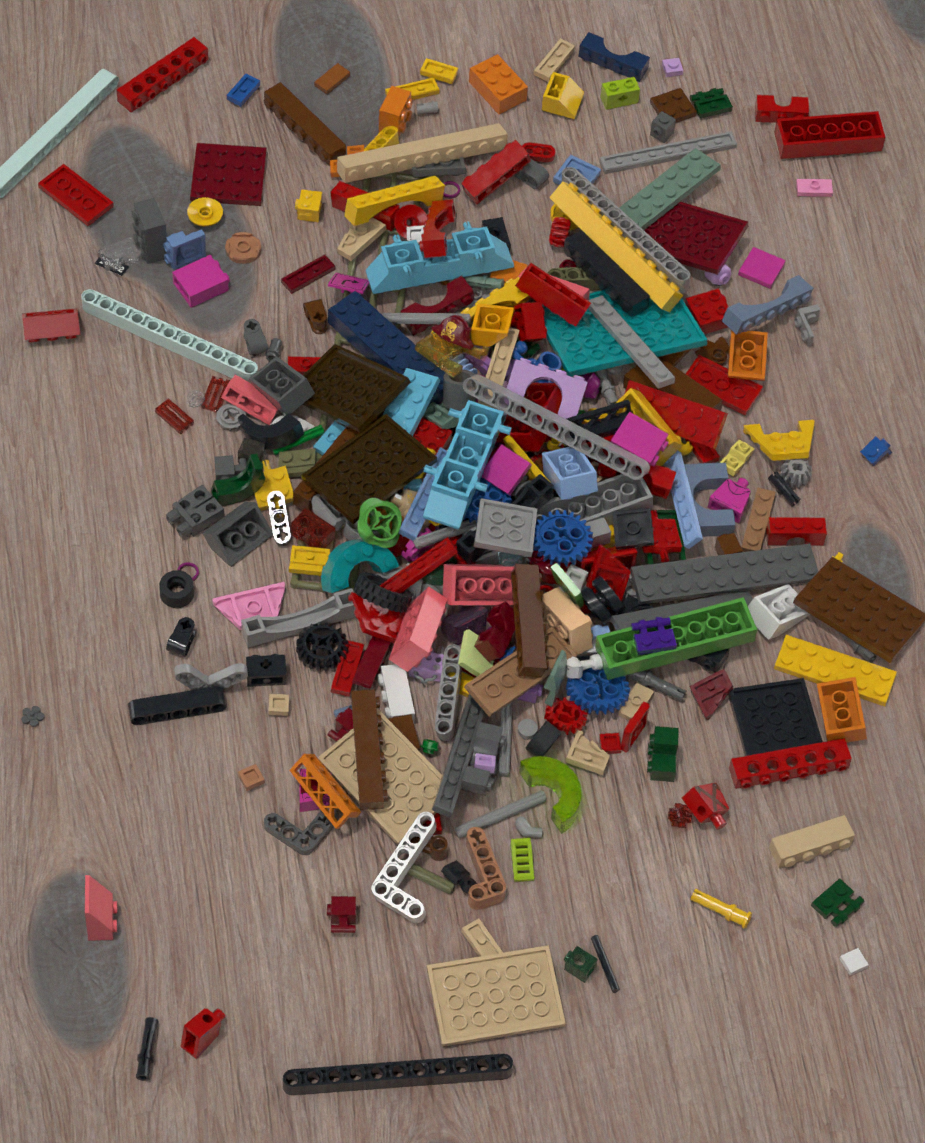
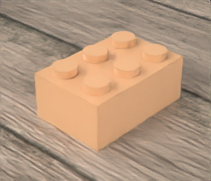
M559 587L543 594L541 605L544 607L543 624L546 625V629L548 630L553 627L577 655L593 648L592 621L588 615L581 611L578 604H574L570 600L569 595Z

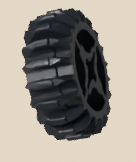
M318 622L317 626L311 623L310 629L305 627L303 633L300 632L299 639L296 641V652L304 666L309 664L310 670L316 667L317 672L320 668H324L326 672L327 668L330 667L334 670L335 665L338 666V663L341 662L340 656L346 659V654L343 651L348 653V647L345 645L349 643L346 640L345 633H342L341 628L336 629L335 624L330 627L327 622L325 625H321ZM309 643L312 644V649L310 651L307 648V645ZM334 643H336L338 647L336 651L332 650V645Z

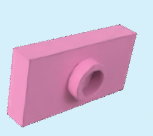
M832 179L796 180L797 196L832 197L833 195Z

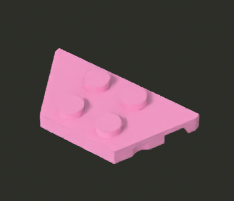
M285 582L213 598L212 603L231 623L241 630V620L257 615L261 617L279 616L285 591Z

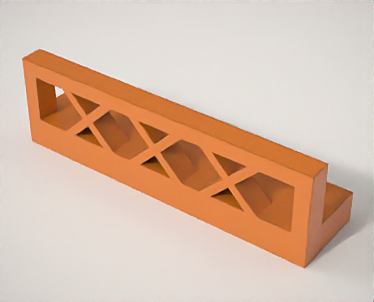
M303 754L289 770L336 829H340L348 818H357L361 814L360 809L315 754ZM302 765L306 767V777H302L297 771ZM311 779H315L318 782V791L311 789ZM323 794H328L330 797V806L324 805ZM335 808H339L344 814L338 821L334 817Z

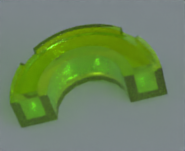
M536 756L521 760L519 773L529 788L533 786H546L557 794L559 801L552 807L551 820L562 834L573 825L579 813L582 790L578 777L565 763L551 757Z

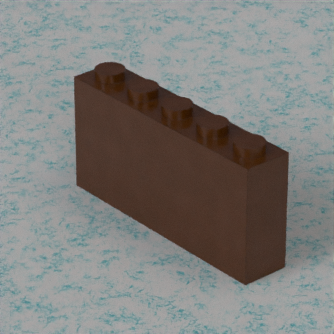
M660 356L657 358L675 377V383L658 389L638 365L624 375L623 388L625 390L629 380L720 411L722 409V399Z

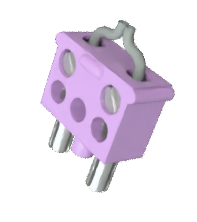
M439 646L437 653H434V650H432L431 654L427 658L424 657L416 668L413 667L408 671V676L420 679L421 683L424 684L428 681L440 682L444 647L442 646L441 648Z

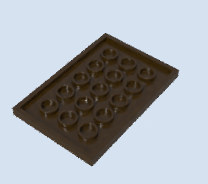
M334 344L303 375L307 378L315 394L302 405L361 433L411 382L407 376Z
M384 414L301 476L306 484L354 524L359 520L360 507L365 500L369 498H377L382 501L387 500L422 474L425 465L432 466L435 464L437 457L392 418Z

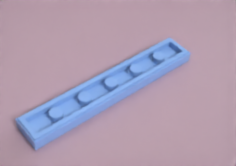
M677 451L664 465L676 471L671 494L684 547L690 549L701 541L703 537L682 454L680 451Z

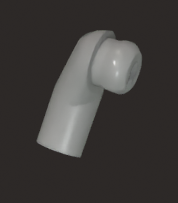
M521 816L516 819L515 826L523 837L542 838V828L531 827L525 817Z

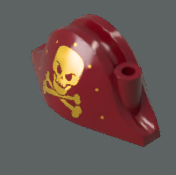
M459 315L447 317L441 324L434 325L431 328L438 336L450 343L470 350L474 348L470 338L472 329L468 326L466 320Z

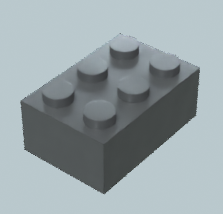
M155 198L134 203V211H132L134 223L132 225L136 234H133L135 244L140 246L139 252L141 257L145 258L147 264L164 260L166 251L163 243L166 242L167 237L166 223Z
M277 356L249 378L250 383L284 415L293 413L315 394L307 378Z

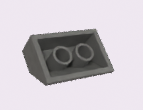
M245 501L202 534L210 548L225 563L232 566L271 537L273 532L256 502Z

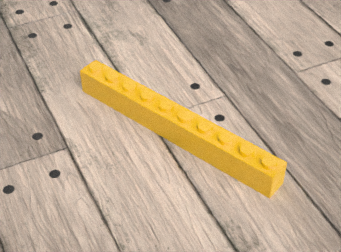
M562 181L549 198L648 293L650 298L661 309L670 312L683 297V294L679 291V286L674 282L670 283L667 280L669 277L663 271H658L656 269L657 265L650 259L647 260L645 258L646 254L639 248L636 249L633 246L634 242L622 235L623 231L617 226H612V221L607 216H602L599 213L601 210L596 205H591L588 202L590 199L583 193L580 194L578 192L579 188L572 182L568 184Z

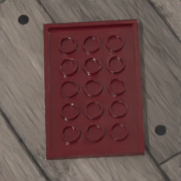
M679 202L644 231L680 264L718 275L749 226L748 221Z

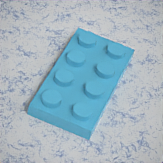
M406 368L403 375L407 376L411 383L386 407L383 415L387 414L413 436L440 383V379L436 376Z

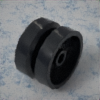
M599 575L592 581V586L597 591L596 594L587 586L580 591L587 608L605 625L612 619V615L607 607L616 614L621 613L626 608L607 582Z

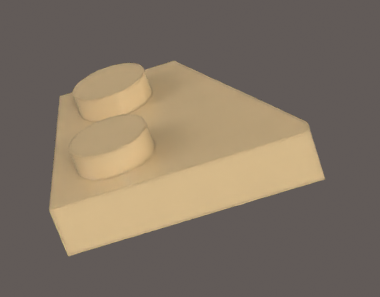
M578 730L565 762L603 775L610 755L601 750L593 740L589 741L583 736V732Z

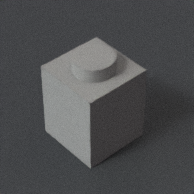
M604 517L586 522V526H591L590 532H593L592 548L598 547L599 544L605 545L610 543L611 531Z

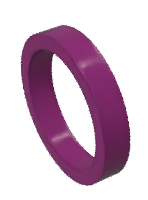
M446 181L443 183L445 186L453 185L458 189L457 193L453 195L444 193L443 197L452 199L459 195L460 186L456 182Z
M190 562L181 564L177 570H181L186 566L193 567L196 570V575L192 578L195 581L199 575L198 567Z

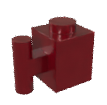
M348 707L344 712H340L335 719L337 732L331 729L327 736L337 742L353 729L352 709Z
M331 896V904H327V916H331V924H339L331 925V933H355L356 925L347 924H355L356 897Z

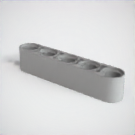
M455 644L445 648L435 719L436 734L442 741L451 740L455 732L463 668L458 665L461 648ZM452 654H458L454 659L449 658ZM450 672L456 673L453 677L447 676ZM448 690L454 691L451 695H445V692ZM444 709H451V712L447 714L442 713ZM443 727L449 728V730L446 732L440 731V729Z

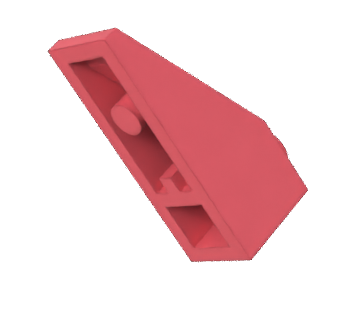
M236 374L228 383L221 397L268 425L271 424L278 410L250 382Z

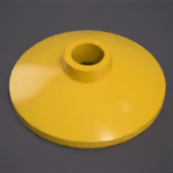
M199 198L190 203L187 215L192 223L208 227L215 225L221 220L223 208L215 199Z

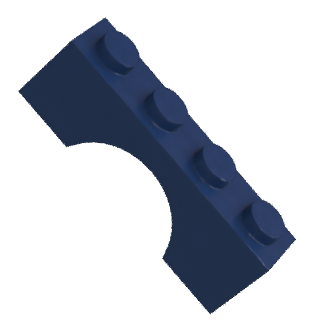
M590 32L587 33L579 46L578 57L628 78L635 77L638 82L641 81L649 68V56L636 51L627 55L614 54L606 49L604 38Z

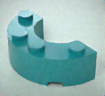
M361 539L346 541L338 545L328 555L326 565L323 566L321 574L322 590L334 593L349 587L348 578L350 571L360 562L366 561L370 564L373 571L379 573L399 567L395 556L387 548L368 544Z

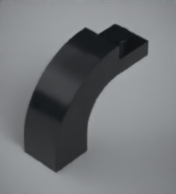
M289 413L278 422L265 426L256 424L244 414L237 418L240 424L239 429L245 435L248 444L259 449L271 450L282 448L297 441L305 434L300 421Z

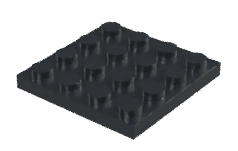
M804 678L733 688L728 694L745 756L823 742Z

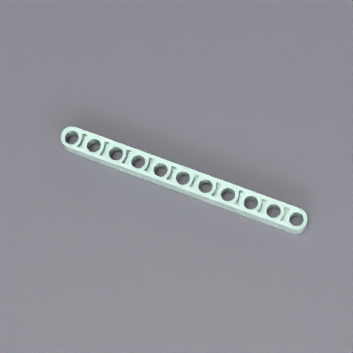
M101 69L0 167V198H3L117 87L119 82L118 76L106 69Z
M85 290L81 295L82 308L86 313L230 378H233L236 374L250 382L249 378L258 372V366L255 362L95 290Z

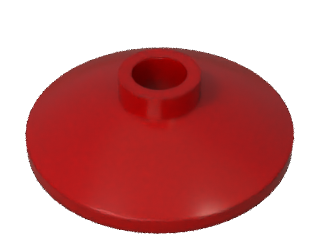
M414 204L401 207L394 217V226L397 233L402 238L407 239V227H410L407 225V220L411 221V226H425V221H427L425 211Z

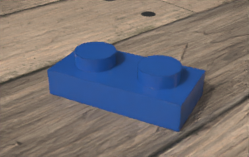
M245 74L227 94V100L242 107L260 86V80Z

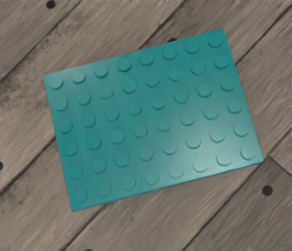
M604 290L589 293V300L603 296L656 357L707 345L706 336L682 298L670 312L661 309L650 298L648 309L634 317H630L615 301L611 300ZM542 304L544 308V323L547 328L546 338L555 354L560 358L561 364L568 376L574 377V375L578 376L634 362L589 309H587L575 327Z

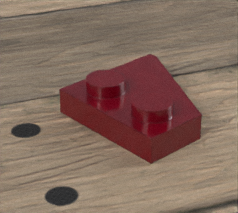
M725 669L689 686L706 720L710 719L734 688Z

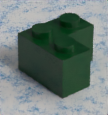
M655 726L654 733L650 734L647 747V755H651V761H647V773H650V780L674 782L679 728Z

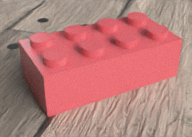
M444 564L443 596L447 598L446 604L499 605L506 601L509 605H513L511 572L515 565Z
M428 587L409 604L391 651L390 661L408 672L413 667L416 668L424 657L427 658L433 650L431 647L432 643L437 638L436 631L441 626V617L447 609L445 607L446 597Z

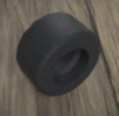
M173 570L162 576L159 582L162 602L172 608L187 606L194 597V581L191 576L180 570ZM175 586L184 588L180 592H173L169 590Z
M546 721L528 743L526 750L541 760L562 732Z

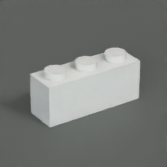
M396 664L381 666V674H378L379 686H383L381 698L382 702H386L387 708H384L386 718L411 714L414 723L415 712L406 671Z

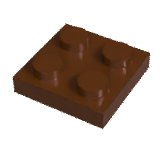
M681 88L650 98V104L657 114L663 111L675 118L676 123L695 117L697 111Z

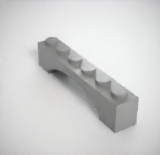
M350 588L334 593V596L322 603L296 613L275 617H261L257 615L241 620V632L247 648L303 632L305 627L310 629L311 623L317 626L318 622L321 625H325L327 622L329 625L356 617L354 614L356 608L353 601L349 602L348 599L350 593H354L353 589Z

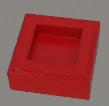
M619 733L599 734L601 750H604L607 754L621 753Z

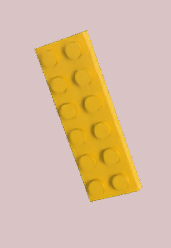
M786 635L774 666L775 670L798 678H804V680L816 684L856 677L859 697L884 707L897 671Z

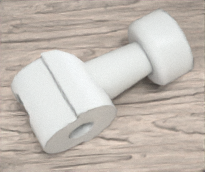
M594 654L590 656V660L579 661L576 657L569 658L567 660L566 676L571 679H579L586 669H602L601 656Z

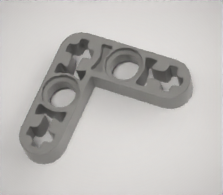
M242 663L231 665L210 676L205 675L189 664H180L174 668L175 679L192 690L216 686L225 689L248 677L247 666Z

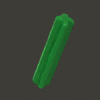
M318 425L305 431V434L292 444L272 449L273 453L277 455L279 452L287 451L325 433L323 426Z

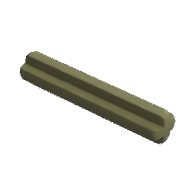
M414 863L407 872V874L448 894H451L454 889V884L451 881Z

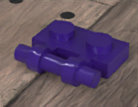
M655 617V620L645 621L643 619L638 620L636 623H631L632 631H640V634H634L638 655L677 648L673 629H664V626L671 625L670 617ZM648 628H657V631L647 632Z

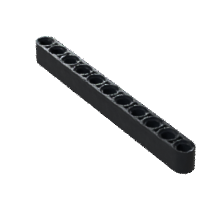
M490 1054L290 1069L283 1075V1090L288 1095H306L508 1079L512 1074L513 1059L508 1054ZM505 1064L508 1068L501 1069L499 1065ZM485 1066L487 1069L482 1071L479 1070L477 1067ZM462 1067L466 1069V1071L459 1072L456 1069ZM437 1069H442V1070H444L445 1072L442 1073V1074H439V1073L436 1072V1070H437ZM419 1070L422 1071L424 1074L416 1075L414 1072ZM395 1072H400L403 1075L401 1077H396L393 1074ZM380 1074L382 1077L377 1079L372 1077V1075ZM354 1075H358L361 1078L359 1080H353L351 1077ZM337 1077L340 1080L333 1082L330 1078ZM315 1078L318 1082L310 1083L308 1080ZM289 1080L297 1081L294 1085H290L287 1082Z

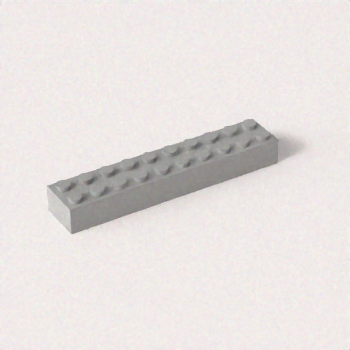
M620 474L598 482V491L589 495H580L561 500L560 497L551 499L537 510L536 520H541L542 515L548 517L549 511L555 515L556 510L560 514H563V511L566 510L567 515L574 512L573 517L575 518L580 515V521L586 520V522H590L604 517L608 526L613 524L612 512L642 508L653 510V496L643 477L639 480H634L624 474ZM476 527L471 528V529H468L467 531L462 532V536H464V535H465L467 532H469L470 530H471V531H475V530H476ZM488 550L475 562L476 564L503 565L525 556Z

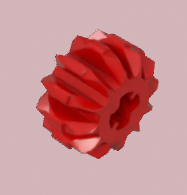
M555 217L553 219L549 235L550 245L564 248L565 239L569 237L571 228L569 219L564 217Z

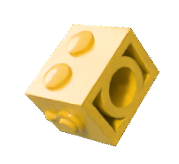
M301 189L300 198L296 199L295 202L297 220L319 222L322 192Z

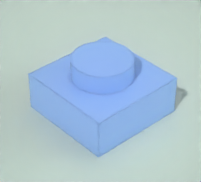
M595 625L591 627L593 639H596L598 635L610 632L608 625L603 627L602 625Z

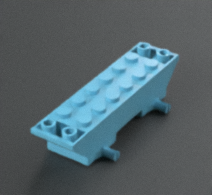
M467 221V223H463L464 230L452 233V239L447 240V254L441 257L424 258V252L420 251V245H418L417 240L401 241L399 235H397V238L394 235V243L381 246L382 252L368 266L366 275L372 293L376 294L439 281L453 280L461 275L466 277L497 270H506L513 268L514 263L505 242L491 235L487 226L472 228L470 222Z
M468 400L462 411L450 408L448 416L458 418L459 422L453 440L441 464L437 468L425 465L423 471L424 473L434 475L423 518L458 530L461 527L476 489L486 493L488 485L479 481L499 433L510 435L512 429L503 425L507 416L504 411Z

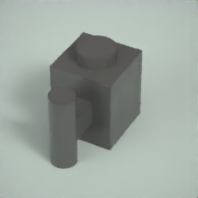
M233 455L215 456L216 480L229 479L240 474L246 468L247 460L241 458L239 459V465H234Z

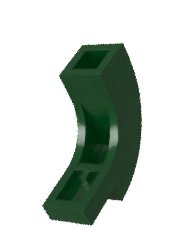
M250 454L246 468L237 476L213 481L210 493L221 506L245 500L263 486L266 479L263 473V463L259 460L258 454Z

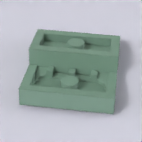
M435 402L431 403L423 417L442 429L457 427L459 423L458 418L448 416L450 409L446 408L443 402L440 405Z
M561 650L544 688L550 690L545 700V704L552 706L566 675L567 656L564 650Z

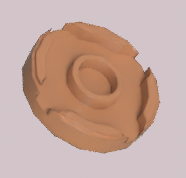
M239 232L233 234L230 239H227L225 251L229 259L236 263H251L260 256L261 243L253 234Z

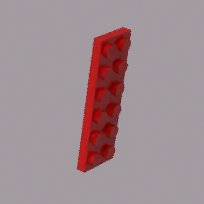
M629 380L625 393L630 388L640 391L675 435L716 449L728 413Z

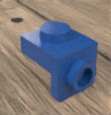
M876 436L860 451L873 465L887 453L889 455L892 453L888 449L891 445L884 438L879 440Z

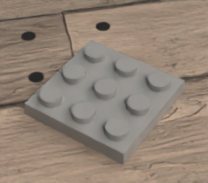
M481 498L474 547L531 557L537 509Z

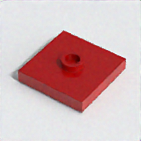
M643 701L637 712L628 721L623 732L622 751L627 753L646 726L650 704Z

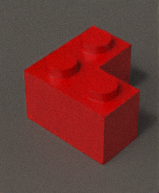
M542 302L521 303L513 307L514 312L510 328L517 327L519 330V341L534 342L546 338L547 328L544 323Z

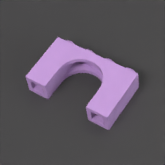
M524 358L515 361L507 389L524 397L527 388L533 382L541 379L550 380L559 387L562 393V402L557 415L566 419L578 414L587 386V382L584 381L585 378L577 375L570 377L566 375L567 372L558 369L554 372L548 370L549 367L543 364L535 366L531 364L530 360ZM504 397L505 403L509 405V400Z

